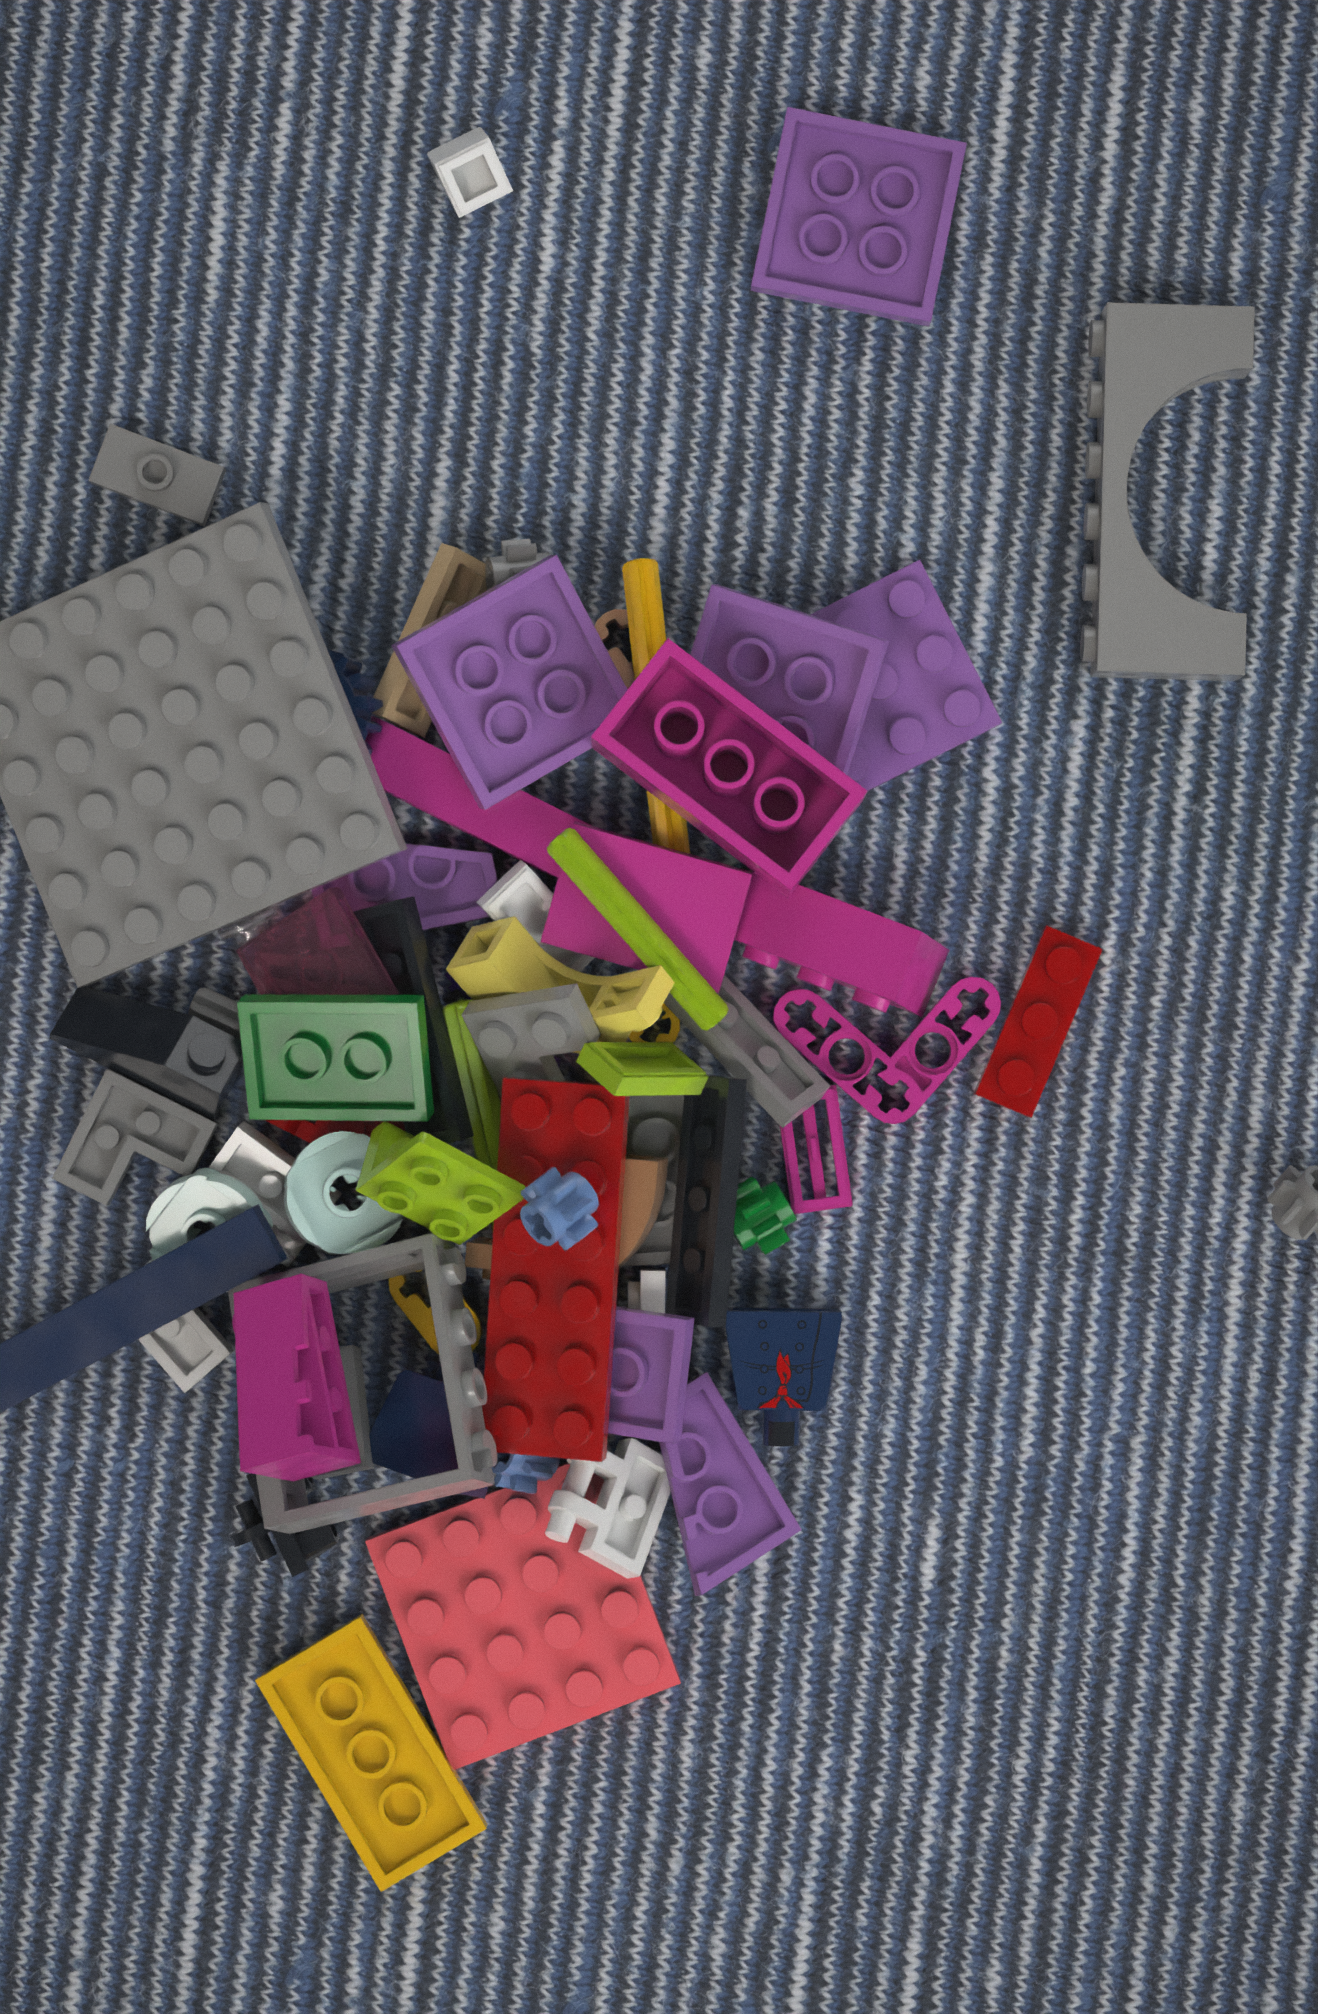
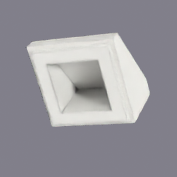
M481 127L475 128L431 150L427 154L459 218L513 191L493 145Z

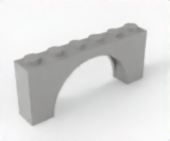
M1107 302L1100 314V320H1091L1088 352L1089 357H1099L1098 381H1089L1087 417L1097 418V442H1087L1085 476L1086 479L1096 480L1095 503L1085 504L1083 531L1085 540H1094L1093 564H1084L1082 599L1083 601H1092V625H1082L1080 640L1081 662H1091L1090 677L1237 681L1245 676L1247 614L1228 612L1199 603L1177 590L1158 573L1141 549L1135 536L1127 503V480L1131 457L1137 440L1145 425L1161 408L1181 394L1198 386L1223 380L1244 379L1253 369L1255 307Z

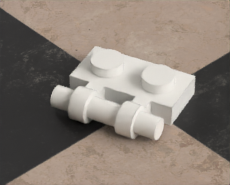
M629 1438L618 1442L614 1454L607 1451V1457L603 1462L566 1459L570 1467L561 1490H555L548 1505V1511L552 1515L545 1531V1535L550 1539L567 1543L574 1524L582 1526L586 1529L578 1552L627 1579L641 1575L671 1492L663 1456L637 1440ZM593 1473L605 1479L596 1504L584 1498Z

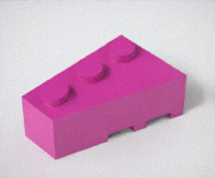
M754 872L734 939L745 946L742 957L776 970L781 960L800 968L796 978L811 985L831 991L835 982L855 990L852 1000L886 1013L890 1004L922 1018L950 951L922 931L801 885H797L787 898Z

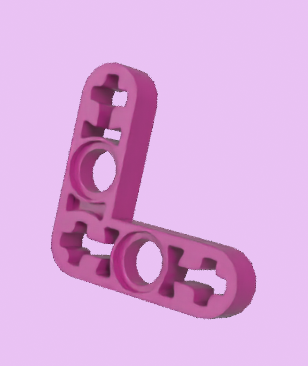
M969 977L958 980L945 992L890 1057L824 999L810 990L796 989L784 994L779 998L774 1007L772 1019L776 1030L800 1054L869 1114L883 1123L898 1124L907 1121L920 1109L992 1026L1000 1013L1001 1000L993 984L983 978ZM980 989L987 995L982 1005L988 1012L982 1019L972 1015L964 1021L959 1029L968 1032L969 1037L961 1044L955 1033L943 1024L935 1022V1018L941 1011H944L946 1017L952 1020L963 1006L957 998L959 992L964 990L972 994ZM806 1000L811 1002L815 1007L811 1013V1018L821 1028H826L829 1018L840 1026V1029L824 1039L817 1055L807 1048V1044L816 1039L814 1035L803 1027L798 1028L793 1033L785 1026L790 1016L784 1008L790 1001L798 1006L805 1003ZM930 1032L942 1035L947 1040L950 1048L947 1061L942 1066L934 1069L921 1065L915 1055L917 1041L924 1034ZM844 1038L856 1041L862 1047L864 1053V1060L860 1069L848 1075L835 1071L830 1065L828 1058L832 1045ZM876 1058L886 1066L884 1070L876 1074L882 1081L893 1086L900 1080L906 1085L907 1088L902 1096L908 1104L904 1110L900 1111L892 1107L886 1113L881 1111L877 1105L881 1102L882 1096L870 1084H867L863 1095L853 1088V1084L868 1075Z

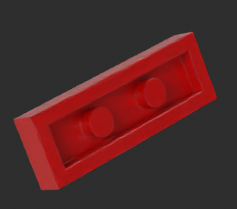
M1044 926L973 1094L1032 1118L1103 949L1050 926Z

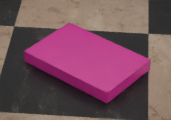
M575 821L572 829L576 830L709 985L719 993L753 872ZM561 868L541 942L637 970L648 968Z

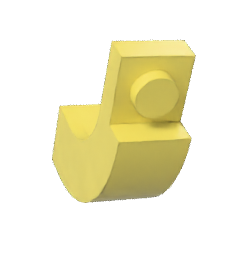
M515 916L472 926L446 968L452 978L473 1000L577 983L601 1034L597 1042H626L632 1030L636 1032L642 1031L654 1024L660 1017L662 1005L675 983L661 965L614 976H595L574 970L560 963L544 951ZM574 1051L572 1053L580 1054L581 1051Z

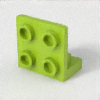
M383 1121L372 1130L356 1191L376 1201L383 1209L401 1214L426 1227L438 1238L461 1245L522 1201L524 1197L521 1195V1191L526 1187L426 1132L413 1136L387 1121Z

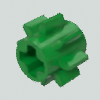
M753 1177L739 1183L734 1237L744 1251L757 1243L761 1252L766 1255L789 1242L790 1239L784 1227L795 1222L797 1219L777 1183L773 1180L760 1187L757 1180Z

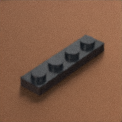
M415 896L351 912L371 994L424 995L434 1114L428 1122L403 1121L405 1131L413 1136L426 1132L445 1143L473 1137L474 1134L443 1016V1009Z
M706 1074L709 1078L701 1095H684L666 1314L695 1318L694 1324L725 1327L747 1079Z

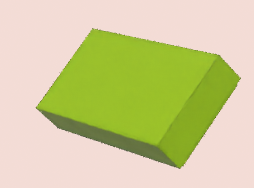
M672 1042L584 1043L576 1061L614 1096L701 1095L709 1078L702 1068Z

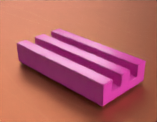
M831 1085L821 1099H825L838 1196L826 1197L814 1104L802 1113L814 1199L803 1200L792 1121L784 1128L779 1125L790 1206L794 1214L853 1206L836 1085Z

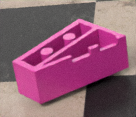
M301 1273L233 1293L234 1315L232 1324L236 1350L240 1471L294 1482L360 1464L361 1459L327 1282Z

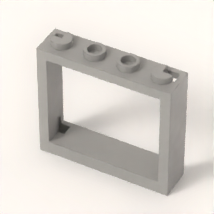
M430 1233L249 1280L228 1291L233 1319V1293L302 1273L326 1281L330 1294L425 1269L458 1469L310 1505H308L305 1479L292 1482L256 1474L264 1529L292 1534L495 1485L492 1467L497 1464V1449L493 1436L485 1429L482 1405L486 1404L487 1390L481 1372L474 1365L471 1344L476 1342V1326L471 1312L464 1306L461 1284L466 1281V1267L460 1251L456 1247L454 1248V1243L440 1239Z

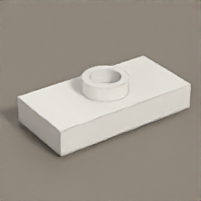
M520 860L476 903L493 921L515 916L539 946L550 956L567 967L579 972L582 971L595 957L541 942L553 893L531 868Z

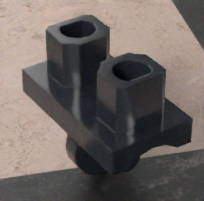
M249 1473L246 1477L261 1508L256 1474ZM305 1478L306 1492L308 1494L314 1491L316 1486L313 1478ZM252 1498L235 1506L245 1527L229 1535L234 1547L251 1541L260 1561H264L277 1554L268 1535L269 1532H272L292 1577L309 1570L315 1563L316 1557L322 1555L340 1540L334 1524L292 1534L264 1529L263 1518L261 1519Z

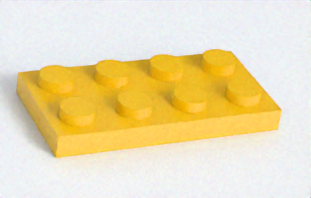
M363 1614L257 1676L255 1682L380 1892L487 1829L488 1823L457 1771L453 1770L447 1760L442 1746Z

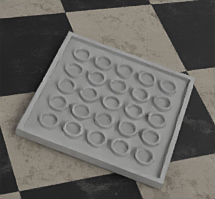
M259 502L0 621V797L77 988L91 985L408 849L268 503Z

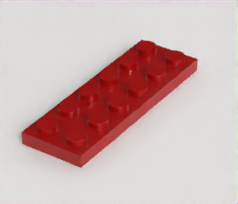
M520 1077L503 1078L497 1171L525 1185V1187L529 1186L552 1167L557 1169L561 1177L568 1172H575L583 1176L591 1184L597 1194L599 1205L598 1209L591 1214L597 1221L598 1227L568 1250H563L558 1241L551 1246H545L530 1236L520 1216L522 1207L529 1203L524 1198L494 1220L484 1370L487 1401L485 1405H482L485 1429L493 1436L498 1453L603 1462L607 1457L630 1096H614L600 1083Z

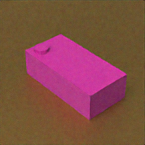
M669 638L591 736V748L787 898L859 807L868 792Z

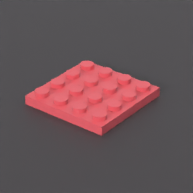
M568 1462L558 1465L552 1478L546 1481H537V1492L535 1494L500 1487L487 1492L485 1499L473 1497L373 1535L365 1540L445 1755L453 1770L681 1684L679 1673L642 1576L627 1579L578 1552L586 1529L576 1523L567 1543L554 1541L545 1535L552 1515L548 1511V1505L553 1492L562 1488L570 1467ZM593 1473L584 1498L596 1504L605 1479Z

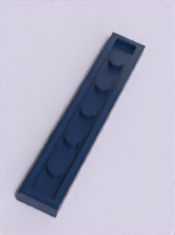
M259 1204L0 1343V1413L288 1259Z

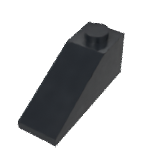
M85 986L76 989L51 1031L49 1038L214 1121L243 1066L241 1040L199 1018Z

